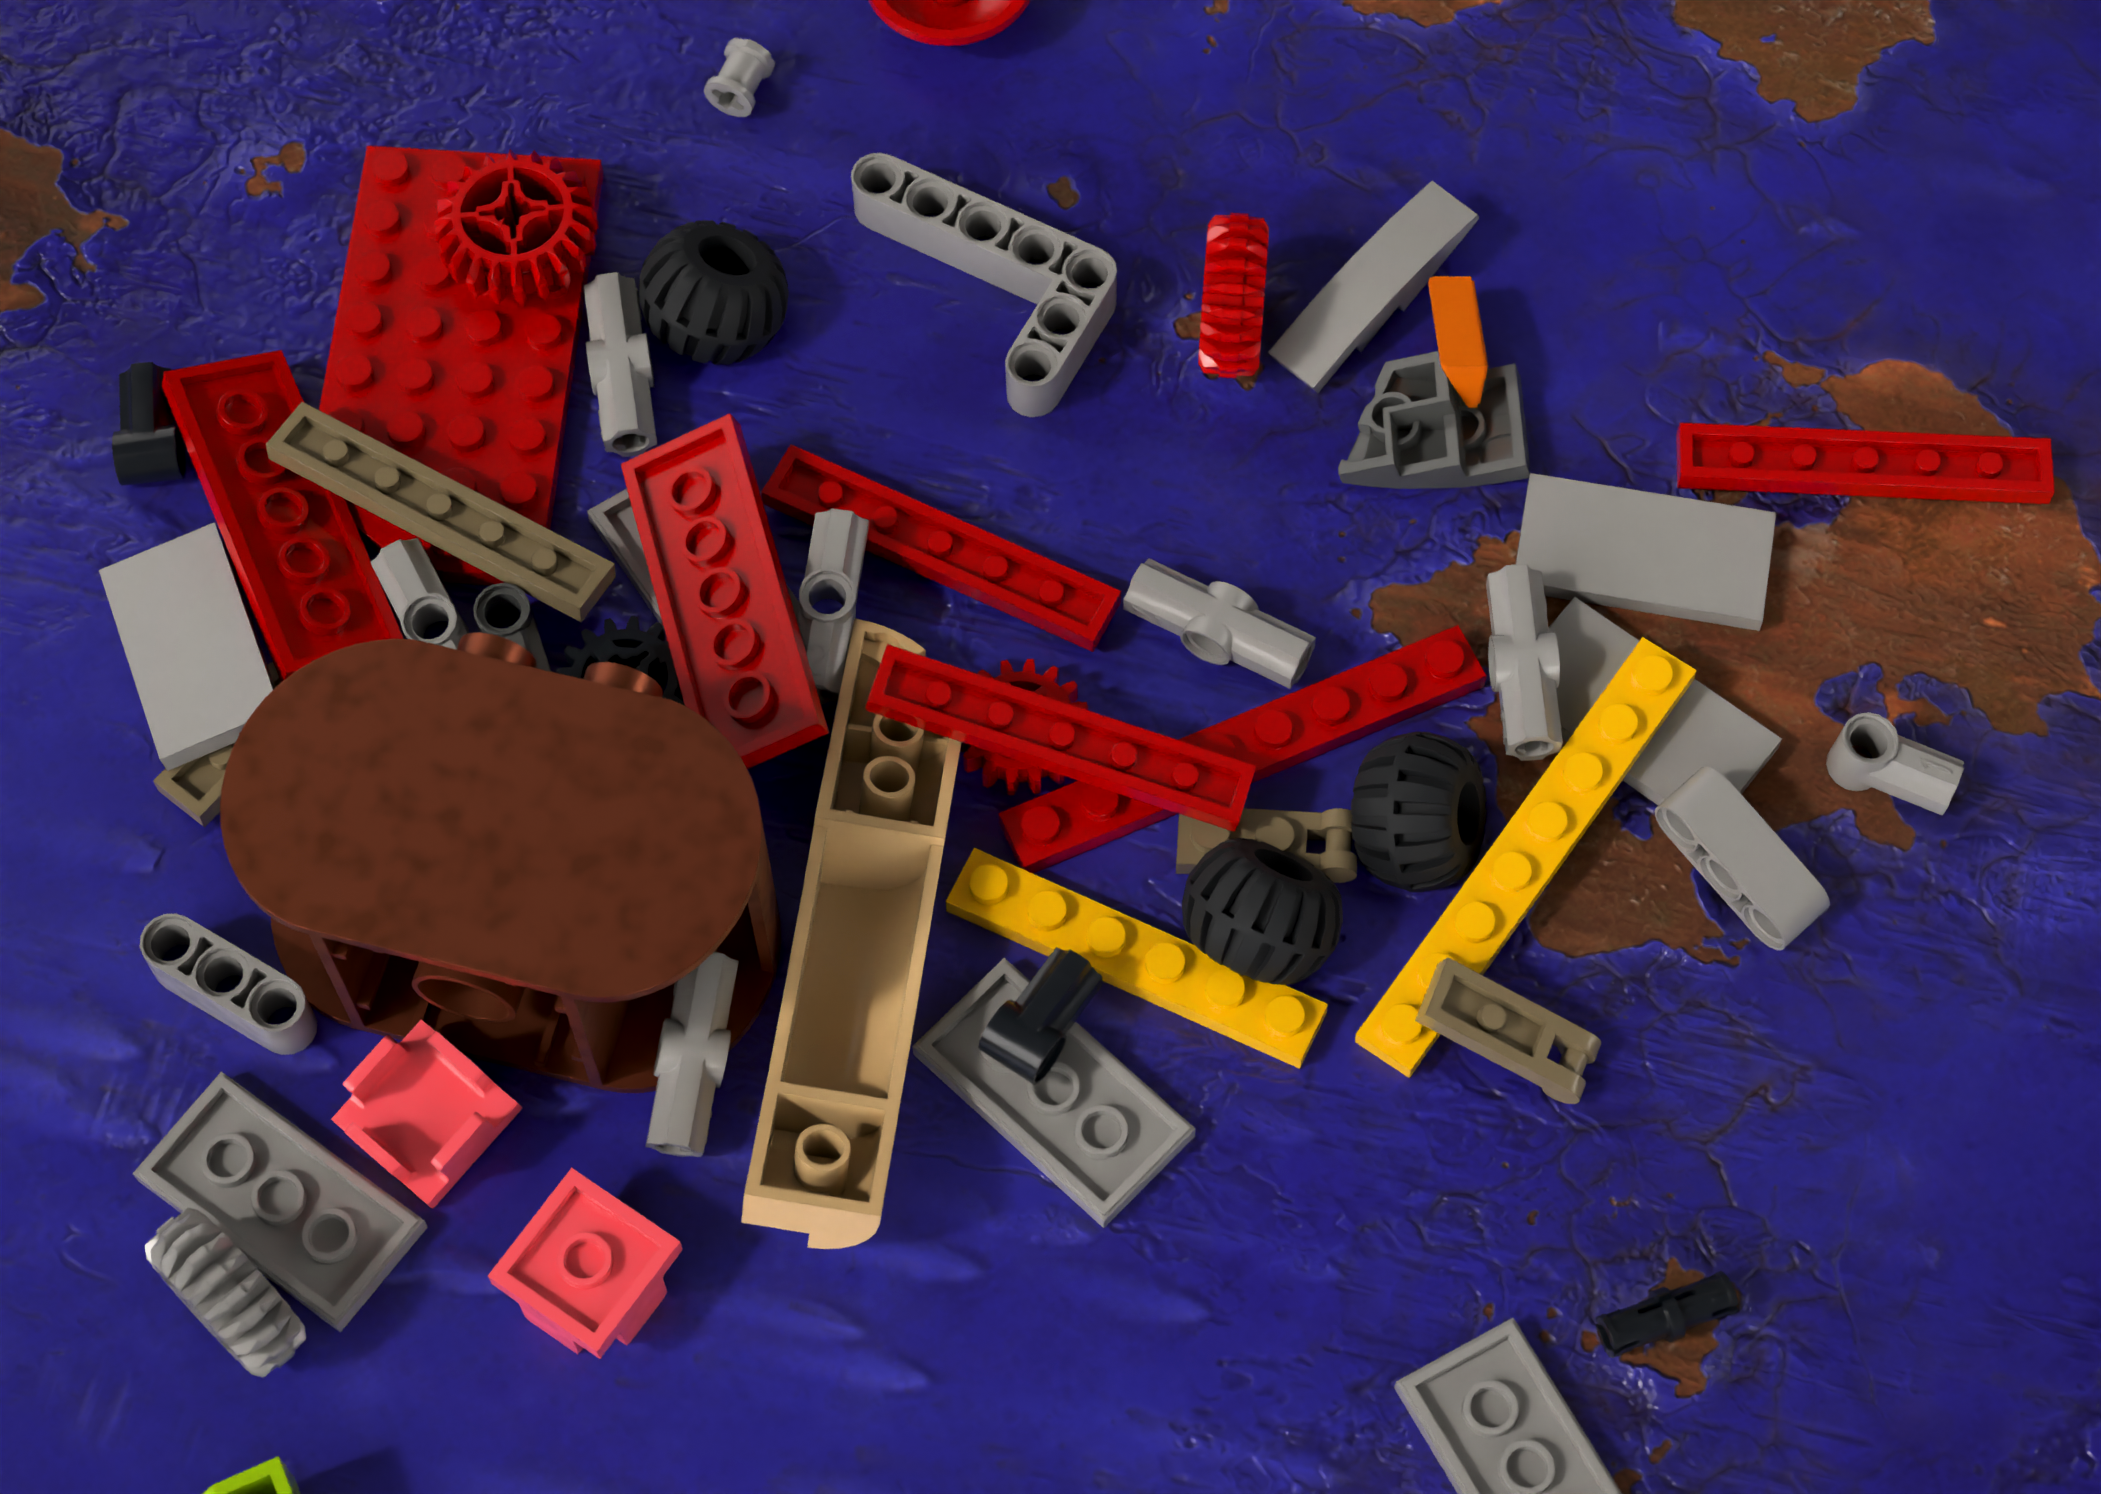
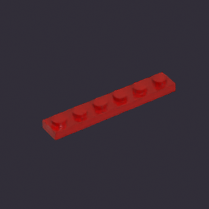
M1681 422L1676 434L1677 488L2029 504H2049L2055 493L2051 438Z
M792 444L788 447L761 491L764 505L811 526L814 524L816 512H825L831 508L853 511L859 517L869 520L866 551L1091 652H1094L1121 604V591Z
M887 644L865 709L866 711L1235 832L1239 824L1256 769V765Z

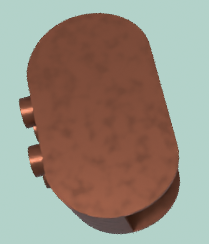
M474 632L463 635L457 649L414 639H386L355 644L331 652L305 665L268 694L251 714L241 730L225 769L220 801L222 837L229 862L241 886L262 911L271 916L274 944L287 976L302 988L310 1006L322 1015L354 1029L382 1036L390 1035L398 1040H403L422 1019L467 1057L618 1093L656 1091L658 1077L654 1076L655 1060L665 1018H670L674 997V984L702 964L713 952H718L739 961L726 1030H731L729 1051L736 1046L750 1029L769 996L775 980L781 950V920L758 796L752 778L732 744L701 715L680 703L662 698L663 690L653 678L634 668L611 662H597L589 665L583 679L535 668L536 660L534 656L519 644L497 635Z

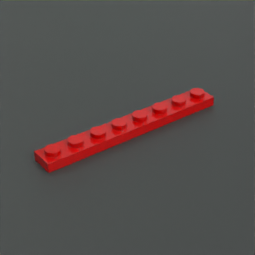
M1456 625L1178 740L1256 765L1251 782L1254 783L1481 689L1485 686L1487 676L1459 625ZM1076 781L998 813L999 825L1020 868L1034 874L1178 813Z

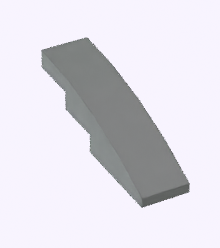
M1431 181L1393 215L1350 258L1308 304L1268 353L1316 393H1319L1355 348L1362 352L1397 308L1404 312L1426 285L1429 278L1435 274L1479 220V216L1434 181Z

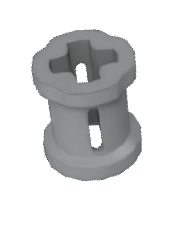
M733 38L725 48L724 54L727 59L718 76H713L708 80L704 88V94L708 101L718 110L735 117H746L751 114L756 103L753 95L760 81L772 74L776 64L770 52L762 45L749 39Z

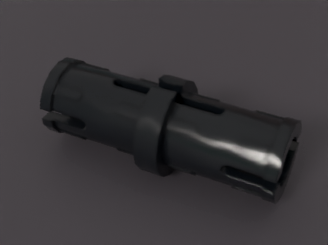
M1720 1271L1684 1287L1681 1286L1673 1290H1669L1666 1287L1655 1289L1649 1292V1297L1646 1300L1621 1310L1618 1309L1599 1315L1595 1319L1598 1323L1596 1324V1330L1605 1352L1609 1357L1615 1358L1651 1342L1654 1343L1662 1339L1669 1343L1685 1337L1686 1330L1711 1320L1735 1314L1738 1312V1299L1730 1279L1724 1272Z

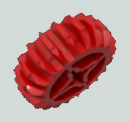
M510 149L506 156V161L497 163L486 154L483 162L484 168L480 170L464 165L462 173L464 182L448 181L446 189L447 198L437 200L436 213L438 219L434 221L435 226L433 227L436 242L439 243L437 250L440 260L449 268L451 277L457 282V285L467 283L469 291L473 293L475 298L489 291L491 299L497 305L508 294L514 295L515 300L523 307L527 294L537 292L547 302L550 286L555 284L568 290L569 283L571 282L569 273L585 274V267L587 266L585 256L595 255L597 245L595 235L597 234L599 223L597 213L593 211V197L588 192L587 187H582L581 178L576 174L575 170L565 172L563 164L559 162L557 157L543 164L541 156L535 150L526 160H518L517 155ZM520 216L519 225H516V218ZM514 230H516V238H515V239H513Z
M1230 212V215H1214L1208 223L1198 364L1203 373L1217 374L1219 378L1237 379V376L1252 377L1259 368L1269 226L1264 218L1249 217V214Z

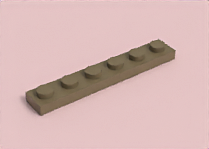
M304 402L299 404L266 443L268 458L273 462L505 583L516 585L526 594L579 622L584 620L616 578L615 563Z

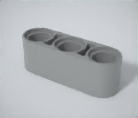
M1707 766L1701 767L1656 807V820L1667 837L1751 932L1770 948L1775 950L1786 948L1829 908V897L1819 881L1733 784L1717 770Z
M163 914L154 918L145 926L140 936V950L156 979L166 989L271 1052L280 1055H292L304 1050L313 1041L317 1033V1019L302 988L294 980L180 914ZM178 945H189L187 952L181 958L174 961L163 960L165 954L171 948ZM230 976L243 977L235 989L225 993L215 992L218 984ZM284 1007L296 1008L294 1015L287 1022L277 1025L268 1023L271 1015L277 1010Z

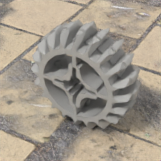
M186 1208L177 1217L169 1218L156 1230V1235L145 1244L146 1258L156 1272L205 1328L251 1375L264 1378L276 1367H282L295 1355V1350L306 1340L305 1326L292 1311L289 1304L215 1223H212L205 1214H202L200 1210Z

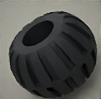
M699 220L695 223L683 224L659 239L642 266L639 278V302L646 323L651 328L652 333L663 344L669 343V348L681 356H684V354L692 356V360L706 364L708 361H712L715 365L732 364L734 361L737 363L746 360L770 343L785 320L789 291L781 261L764 241H758V237L746 229L741 231L735 228L736 225L725 222L716 224L713 220Z
M1411 732L1394 736L1371 749L1364 757L1353 787L1351 828L1359 860L1371 875L1387 885L1409 892L1420 893L1445 888L1462 879L1471 871L1480 854V846L1483 844L1484 826L1487 817L1485 802L1487 799L1481 769L1476 758L1467 748L1445 736L1430 732Z
M1232 838L1221 842L1207 852L1189 874L1182 899L1183 925L1188 937L1204 954H1208L1215 962L1230 968L1231 971L1242 976L1246 975L1253 980L1264 983L1269 982L1270 984H1295L1319 970L1335 950L1343 923L1340 892L1324 872L1315 868L1313 864L1305 859L1295 856L1294 853L1282 851L1262 841L1257 842L1254 839Z

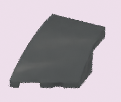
M1439 351L1385 362L1375 384V396L1365 406L1359 419L1358 427L1360 433L1348 459H1341L1338 466V474L1342 483L1393 489L1460 488L1529 478L1531 469L1521 376L1516 364L1488 369L1480 404H1478L1477 408H1468L1445 375L1440 364Z

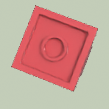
M421 1019L399 1043L390 1035H386L348 1076L343 1086L352 1093V1096L331 1120L390 1174L433 1209L523 1108L448 1040Z
M571 1168L492 1269L488 1278L492 1285L520 1305L525 1318L576 1354H579L585 1348L601 1359L615 1339H618L625 1345L630 1344L664 1299L667 1289L663 1277L683 1248L678 1239Z

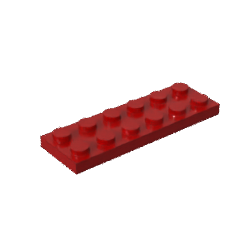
M282 350L164 371L163 391L281 682L305 665L336 650L375 640L404 639L380 581L370 563L371 560L345 499L268 458L266 443L299 404L304 402Z
M729 413L621 463L684 705L701 715L723 734L737 751L747 769L828 734V727L739 422Z

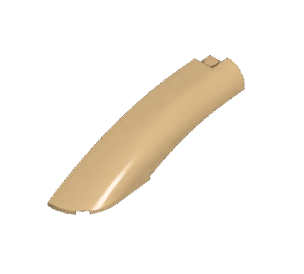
M854 618L815 813L789 966L744 1192L741 1223L808 1233L807 1248L841 1249L858 1245L870 1239L877 1232L880 1225L962 743L865 710L887 644L925 657L926 650L897 631Z

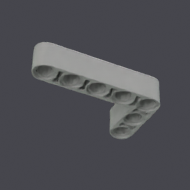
M871 153L861 157L853 166L851 179L855 216L862 225L1037 304L1008 351L1005 360L1006 394L1011 408L1020 415L1040 417L1050 413L1058 405L1114 313L1117 299V269L1112 256L1103 249L892 155ZM877 190L886 191L884 193H872ZM931 213L939 214L938 216H935V217H926V216H924V215H926V214H931ZM979 237L992 238L990 240L985 241L976 240V238ZM1040 260L1044 261L1045 263L1034 265L1028 262ZM1084 284L1098 285V287L1090 289L1081 286ZM1059 329L1071 331L1070 333L1064 335L1052 333L1053 331ZM1031 375L1043 377L1039 381L1032 382L1022 378Z

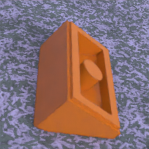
M1471 276L1430 277L1428 286L1441 367L1468 408H1477L1482 398L1488 362L1475 282L1472 281Z

